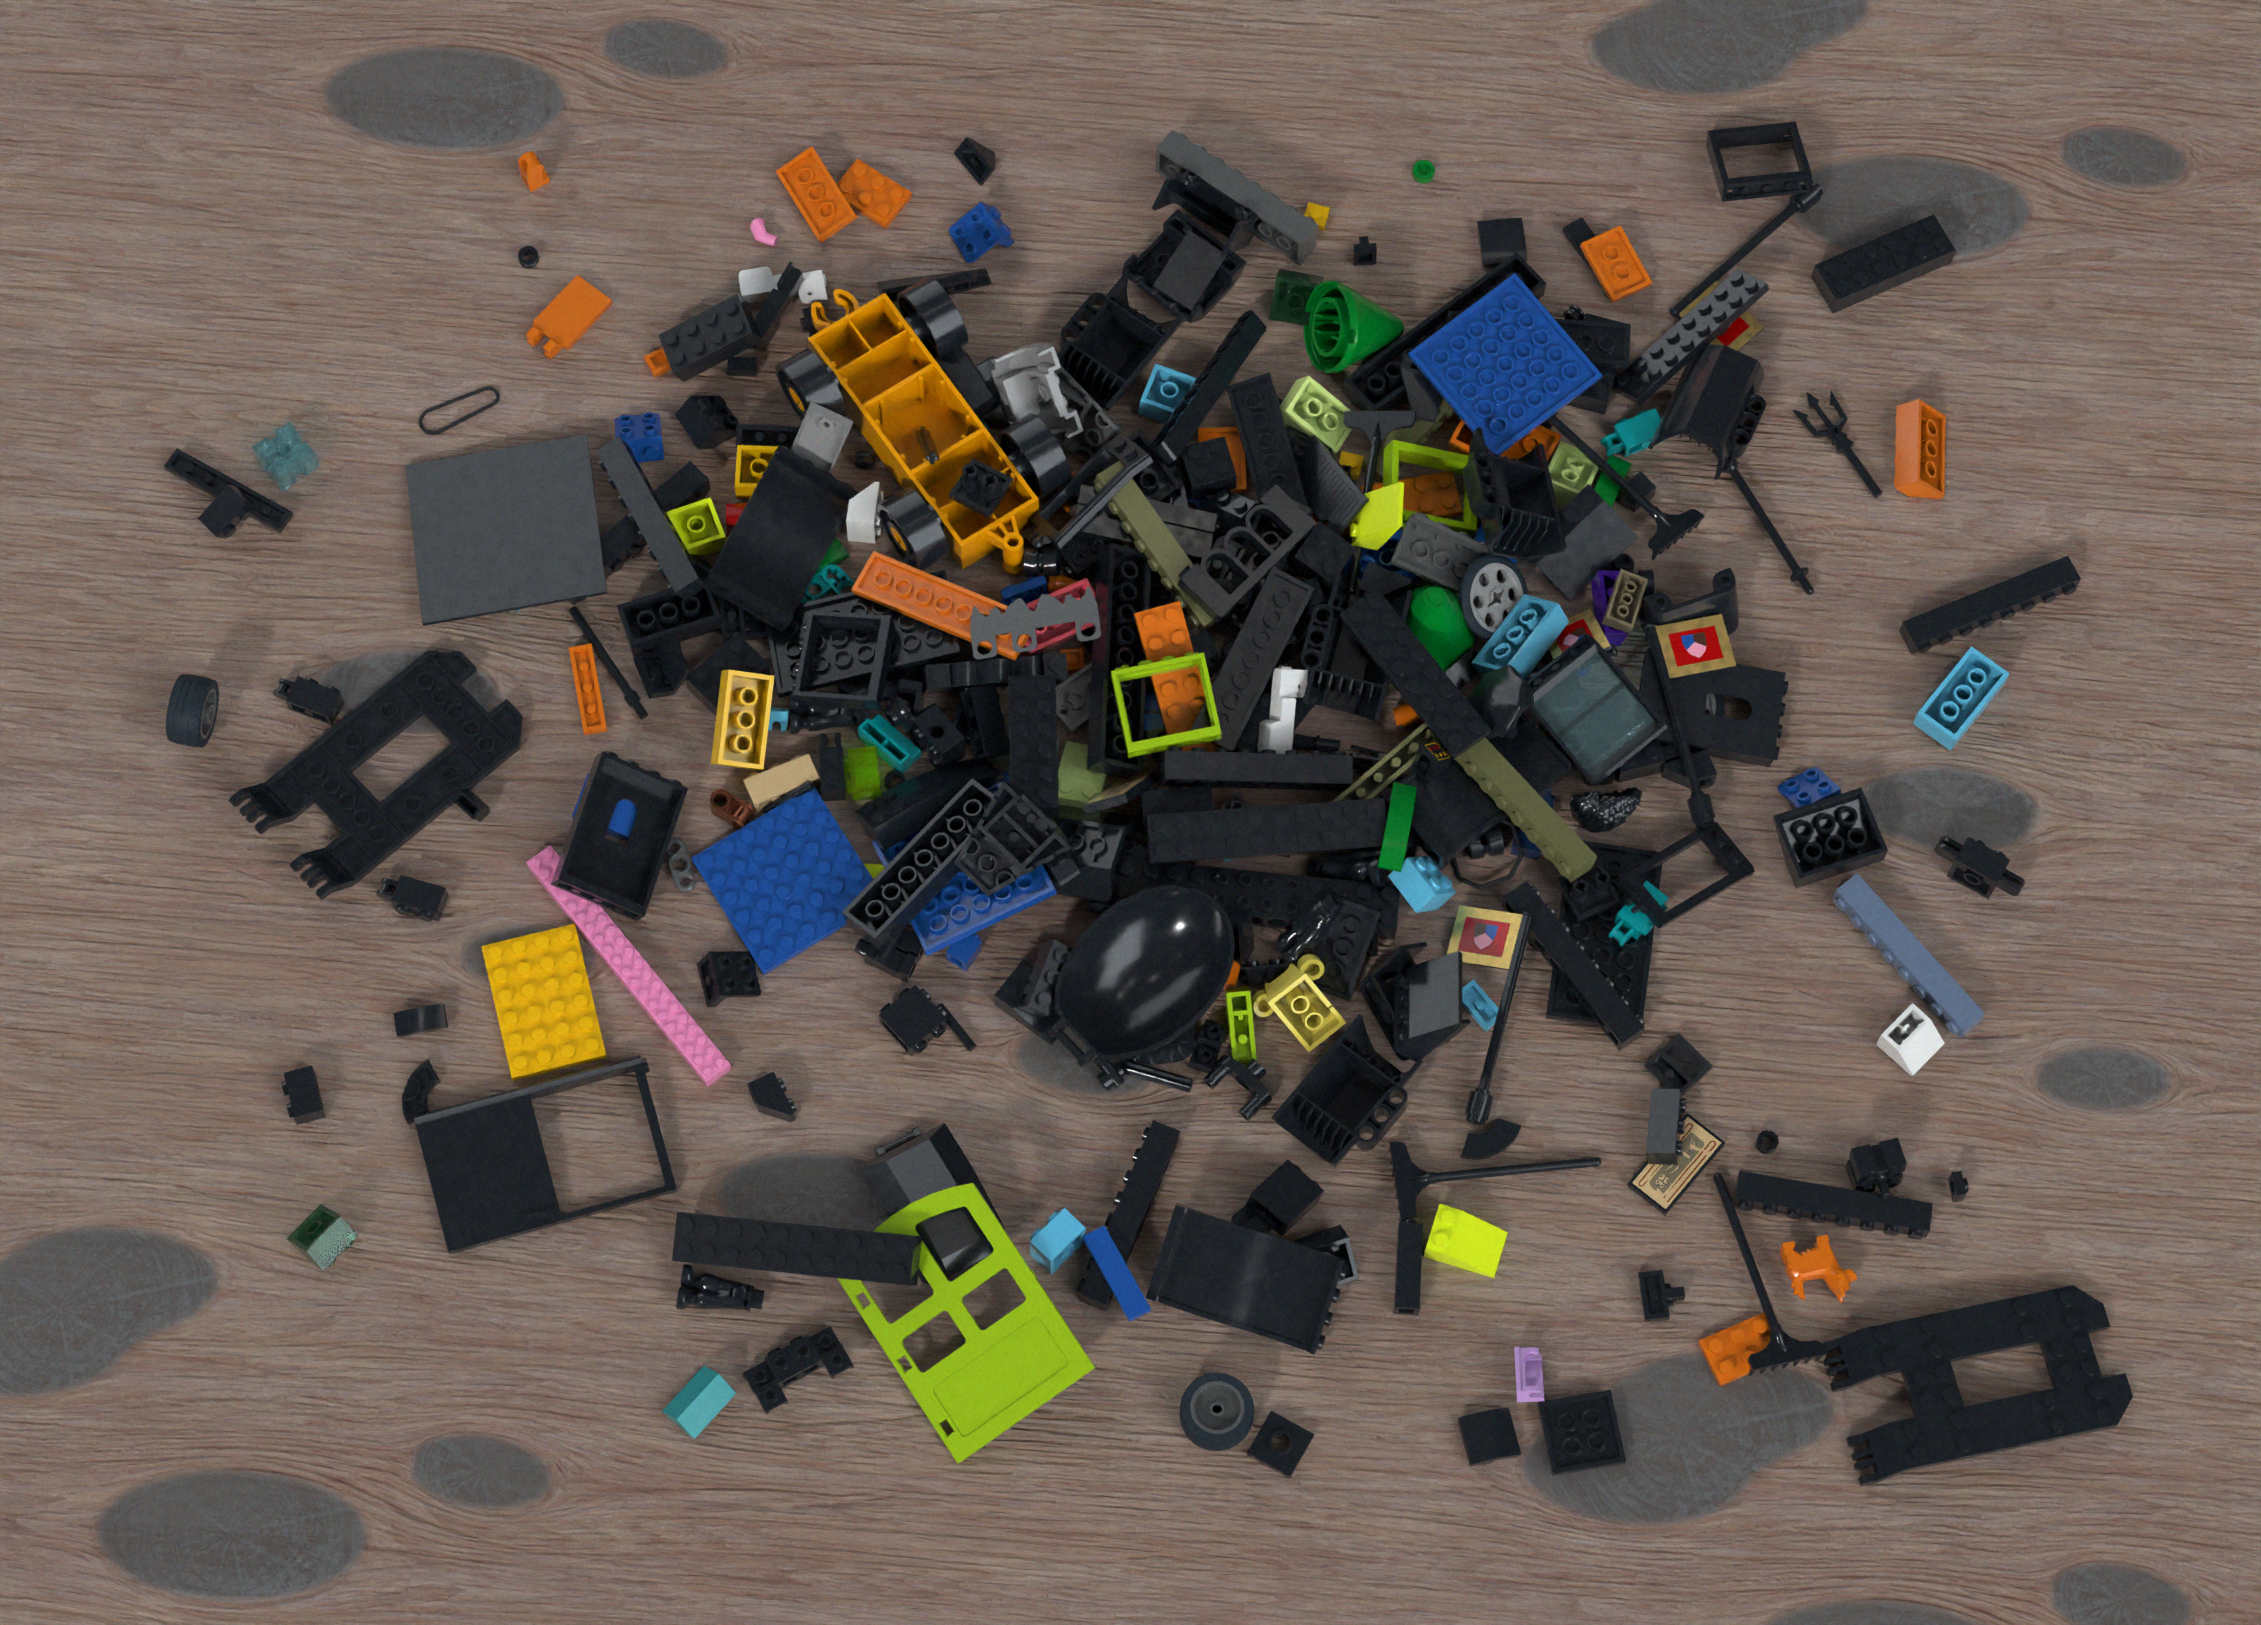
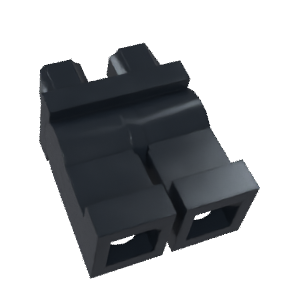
M903 929L882 952L870 942L861 938L855 947V952L865 958L866 964L873 965L908 983L924 949L916 933Z

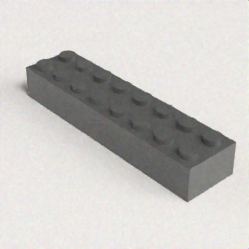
M1171 130L1156 148L1155 171L1166 178L1182 171H1193L1198 175L1199 179L1241 206L1249 207L1255 216L1253 235L1301 266L1316 248L1318 224L1311 217H1305L1294 206L1285 204L1276 194L1267 192L1256 181H1250L1239 170L1227 166L1221 158L1212 156L1201 145H1195L1184 134Z

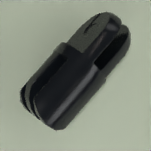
M1352 744L1350 750L1357 753H1349L1350 756H1353V769L1365 772L1388 754Z

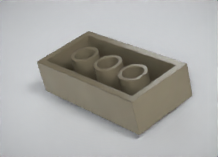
M1621 569L1617 574L1602 624L1629 634L1634 627L1648 579Z

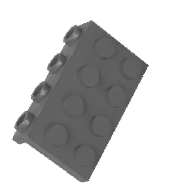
M1412 513L1406 520L1390 564L1459 595L1464 573L1475 560L1487 555L1488 551L1485 542H1477L1466 533L1451 530L1447 524L1429 520V517L1423 513ZM1483 574L1479 577V582L1482 585L1484 580Z

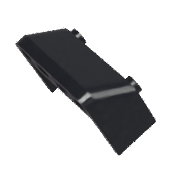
M1182 171L1166 178L1152 206L1153 210L1156 211L1175 202L1229 237L1221 253L1224 256L1250 244L1254 233L1255 216L1249 207L1239 205L1199 179L1198 175L1193 171Z
M1426 942L1400 946L1361 982V992L1393 1050L1394 980L1399 973L1404 972L1409 966L1416 964L1413 958L1427 947ZM1462 1020V1026L1436 1048L1453 1039L1471 1023L1470 1020ZM1395 1052V1054L1400 1060H1410L1407 1057Z

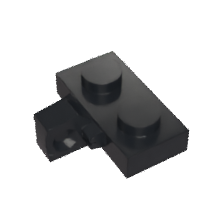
M1663 1270L1638 1272L1644 1321L1669 1320L1668 1307L1673 1306L1674 1301L1685 1300L1684 1286L1671 1288L1670 1283L1664 1282Z

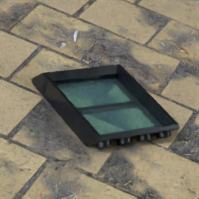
M1588 633L1527 681L1532 689L1535 703L1528 710L1561 750L1569 756L1571 762L1594 787L1604 781L1607 776L1621 767L1628 759L1640 752L1643 747L1654 738L1660 736L1668 728L1601 645Z

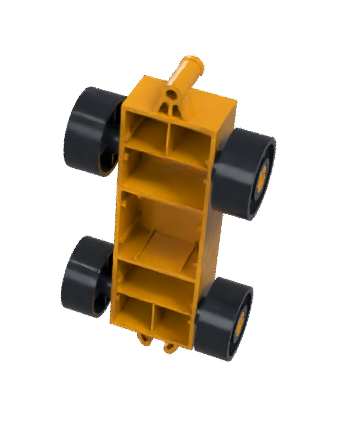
M927 276L897 294L899 312L886 293L860 307L856 298L848 291L835 289L833 292L834 302L836 305L842 306L846 311L845 316L838 321H831L826 318L825 310L820 302L812 303L811 317L818 333L808 338L809 349L802 350L775 367L778 382L788 402L801 421H803L811 402L844 417L848 414L903 490L878 504L877 514L887 537L907 565L923 571L950 553L963 570L997 548L1003 550V569L1009 574L1020 573L1024 569L1023 538L1020 534L1030 523V518L1039 510V499L1064 485L1072 477L1071 470L1056 438L1044 422L1033 413L1025 415L999 431L1001 449L936 361L959 345L962 347L968 343V333L965 324L947 292L934 278ZM921 426H925L926 430L930 432L940 457L933 465L925 459L916 436V430H920ZM973 458L1013 478L1012 486L990 519L949 498V493L963 474V467L969 464Z

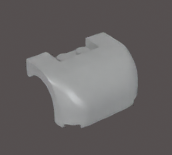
M1042 343L1030 344L991 360L995 368L991 371L1009 424L1014 423L1029 413H1033L1044 422L1051 433L1067 432L1065 436L1070 438L1084 431L1077 411L1066 408V398L1061 394L1059 388L1060 381L1054 373L1061 366L1054 346Z

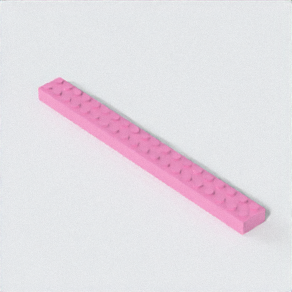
M548 846L527 861L528 869L573 924H575L704 1084L709 1087L729 1072L731 1064L602 907L551 885L560 856L552 846Z

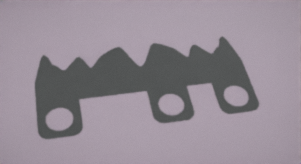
M1089 586L1086 588L1085 595L1080 600L1067 594L1064 603H1061L1053 596L1042 594L1035 611H1031L1021 598L1011 603L1004 614L997 607H994L988 616H984L974 606L970 623L974 658L979 660L996 656V635L1011 633L1013 650L1015 652L1031 651L1037 647L1035 628L1074 621L1079 641L1098 639L1101 636L1098 604ZM1092 623L1095 625L1096 631L1092 636L1087 637L1081 633V627L1084 624ZM1022 634H1028L1032 638V643L1026 648H1022L1017 644V639ZM982 641H988L992 644L991 652L986 655H982L977 651V646Z

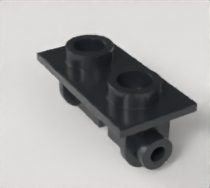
M1283 958L1269 959V964H1259V960L1247 961L1245 966L1240 968L1245 970V974H1241V983H1246V985L1263 984V975L1267 974L1268 983H1271L1286 971L1284 966H1289V963L1283 962Z

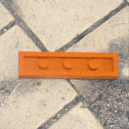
M592 643L568 647L584 736L608 732Z

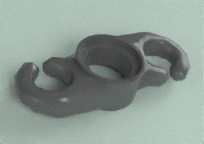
M671 838L668 849L674 843L680 846L677 852L667 851L673 881L678 890L689 892L695 887V881H691L688 886L681 885L683 878L686 877L690 880L694 878L691 872V862L687 847L680 838ZM677 860L687 862V866L683 870H677L673 865Z

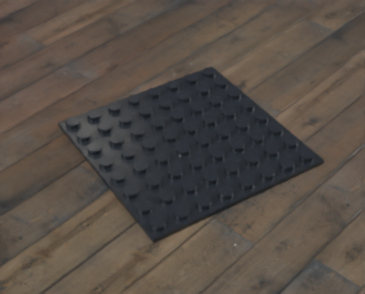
M587 434L406 465L423 626L607 594Z

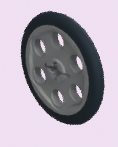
M1487 554L1475 560L1464 573L1459 590V604L1469 629L1481 639L1488 641L1504 621L1502 617L1504 610L1509 614L1524 594L1528 595L1525 579L1518 567L1506 557ZM1499 570L1502 573L1501 582L1497 580V572ZM1481 574L1485 577V584L1483 586L1479 582ZM1510 588L1514 592V597L1512 600H1510L1508 596V591ZM1475 596L1479 598V606L1477 608L1473 603ZM1487 614H1489L1491 617V623L1489 626L1485 623V617Z

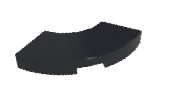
M429 1060L422 1063L410 1075L402 1095V1110L408 1125L415 1122L414 1116L429 1112L427 1106L428 1096L432 1089L440 1083Z
M1498 1119L1494 1127L1487 1132L1480 1134L1468 1133L1461 1158L1482 1160L1505 1151L1517 1138L1521 1125Z

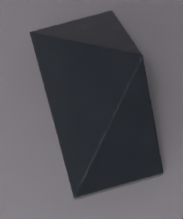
M966 137L954 152L956 157L980 185H983L995 170V152L969 137Z

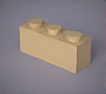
M809 754L804 756L797 755L784 764H774L768 770L761 773H752L743 780L744 789L756 812L763 810V807L808 780L812 782L815 789L821 787L820 777Z

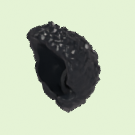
M1637 787L1626 788V790L1621 792L1614 791L1613 793L1600 794L1599 791H1590L1581 795H1574L1569 801L1571 815L1582 828L1589 832H1609L1614 827L1625 823V819L1640 806L1642 791Z

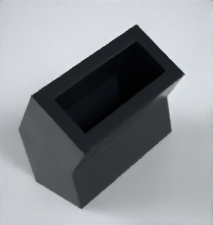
M468 788L461 789L453 800L473 820L477 819L481 822L490 813L489 807ZM466 800L477 808L476 812L465 803Z

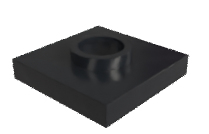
M1270 1411L1250 1446L1247 1455L1282 1475L1291 1478L1310 1445L1314 1434ZM1281 1434L1290 1440V1446L1287 1450L1278 1451L1272 1446V1439L1275 1435Z

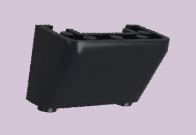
M1731 567L1714 575L1712 581L1714 592L1676 605H1673L1671 599L1664 593L1659 592L1645 596L1638 618L1642 629L1648 623H1655L1657 626L1722 614L1727 634L1735 632L1739 624L1736 579ZM1643 630V632H1644V634H1645V636H1646V638H1647V640H1648L1646 631Z

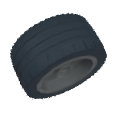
M181 674L177 678L167 708L166 735L169 741L191 747L206 746L211 737L218 711L219 687L216 680L191 674Z
M1219 1372L1205 1374L1195 1379L1185 1390L1180 1403V1423L1186 1436L1200 1448L1209 1451L1228 1450L1242 1442L1252 1427L1254 1419L1252 1396L1247 1387L1232 1375Z

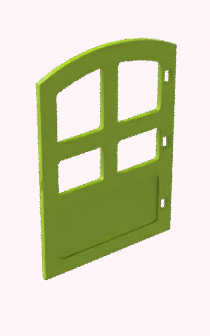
M974 1183L950 1187L923 1197L893 1214L874 1230L875 1232L919 1236L915 1229L917 1224L941 1213L966 1207L994 1249L993 1253L954 1281H949L922 1240L919 1269L934 1293L892 1324L888 1322L863 1281L837 1278L958 1464L1096 1368ZM1006 1268L1024 1293L1026 1300L990 1327L982 1330L963 1303V1298ZM863 1292L871 1303L866 1308L863 1307L857 1295ZM943 1311H947L963 1334L966 1342L929 1370L921 1372L903 1345V1340ZM904 1356L912 1366L907 1372L898 1360ZM945 1420L948 1421L954 1430L949 1436L940 1425Z

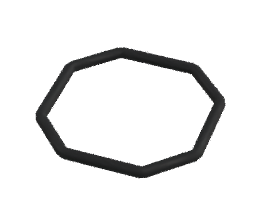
M1507 819L1502 821V823L1511 827L1519 853L1509 875L1478 885L1461 877L1456 858L1454 857L1451 860L1459 881L1481 890L1509 880L1514 876L1524 853L1513 822Z

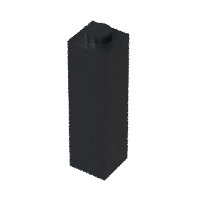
M1412 1219L1399 1222L1397 1228L1393 1314L1418 1315L1420 1309L1423 1223H1418V1221Z

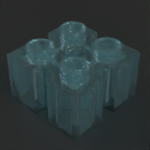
M291 422L276 430V437L271 441L266 437L252 446L256 460L266 472L269 471L272 480L282 492L297 482L296 476L301 472L306 476L320 467L316 453L306 441H302L301 435Z

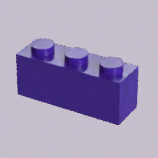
M1599 570L1591 582L1594 615L1609 644L1621 646L1628 633L1602 624L1619 571Z

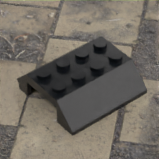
M1177 209L1163 223V233L1138 258L1133 254L1124 263L1122 274H1128V279L1133 283L1138 282L1137 286L1150 296L1155 295V300L1168 310L1173 309L1172 313L1177 317L1185 313L1187 316L1183 322L1193 323L1202 320L1232 289L1244 269L1246 261L1235 252L1228 254L1191 312L1152 288L1189 230L1220 251H1223L1225 247L1222 242Z

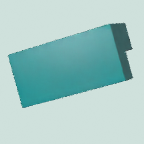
M879 714L872 720L867 718L858 727L859 740L896 771L899 770L904 774L922 756L921 750Z
M703 1366L662 1412L672 1422L679 1425L688 1436L695 1439L732 1399L736 1392L719 1373Z

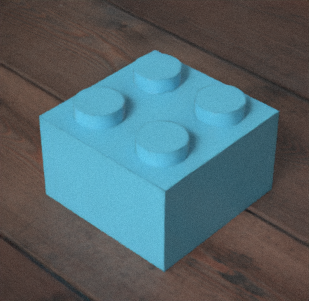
M1155 363L1141 397L1138 414L1166 423L1197 378Z
M1429 856L1406 858L1403 861L1401 872L1393 871L1388 875L1416 913L1436 911L1456 893L1452 887L1451 880L1440 872L1439 866Z
M1065 1208L1060 1213L1058 1211L1054 1212L1049 1217L1048 1224L1043 1229L1038 1228L1030 1237V1256L1050 1275L1085 1243L1083 1236L1086 1234V1228Z

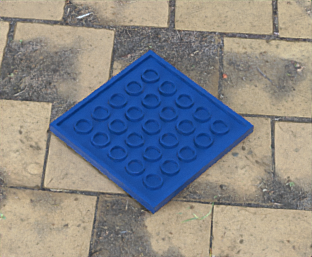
M1516 273L1408 353L1412 362L1474 434L1478 427L1482 428L1486 449L1492 455L1498 454L1499 456L1602 378L1599 370Z
M1001 781L990 786L987 790L995 795L1002 784ZM922 829L886 851L872 841L884 868ZM1043 864L989 896L960 870L911 921V924L928 956L1057 894Z
M815 787L801 796L787 800L691 858L763 975L847 926L842 911L873 881L872 876Z

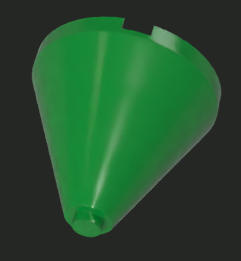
M1338 281L1320 283L1311 293L1305 311L1310 312L1309 325H1303L1305 348L1314 367L1317 370H1324L1325 373H1337L1398 340L1404 332V324L1399 317Z
M1438 586L1414 587L1398 596L1401 597L1408 593V591L1413 592L1405 623L1444 671L1450 664L1456 662L1469 648L1473 647L1475 634L1465 623L1457 594Z

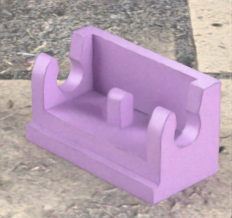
M1514 1347L1517 1402L1544 1401L1542 1355H1538V1348Z

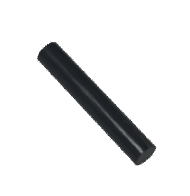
M808 780L762 808L763 812L766 814L787 800L814 788L812 782Z
M943 1003L939 1004L947 1014V1025L969 1052L977 1047L974 1041Z

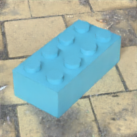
M1524 594L1472 661V664L1481 678L1487 672L1511 665L1526 679L1569 623V620L1558 603Z
M1971 646L1919 710L1913 724L1951 751L2005 685L2010 673Z

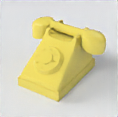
M1313 954L1303 955L1298 960L1297 966L1292 963L1289 964V968L1271 983L1266 982L1265 990L1256 992L1251 1000L1252 1008L1256 1015L1267 1017L1274 1011L1308 1052L1346 1024L1344 1018L1312 981L1319 979L1325 971L1320 958Z

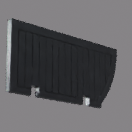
M1313 435L1305 447L1297 467L1308 505L1322 524H1326L1329 521L1327 527L1340 536L1367 504L1369 499L1319 438Z

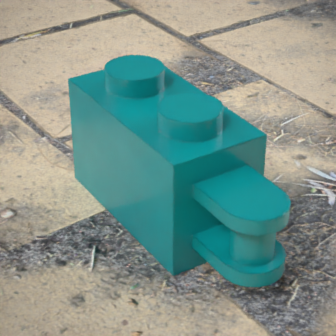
M1655 408L1649 411L1643 410L1633 418L1619 420L1614 425L1613 433L1603 437L1599 442L1601 446L1605 447L1607 456L1621 452L1625 458L1648 448L1661 418Z
M1646 880L1643 884L1644 887L1666 912L1668 910L1666 905L1669 897ZM1625 904L1618 912L1614 922L1617 925L1609 934L1611 939L1614 937L1619 941L1620 946H1623L1631 936L1636 940L1642 934L1646 936L1654 926L1646 914H1642L1641 911L1633 914L1631 909L1635 904L1629 907ZM1622 928L1627 933L1624 934L1620 929Z

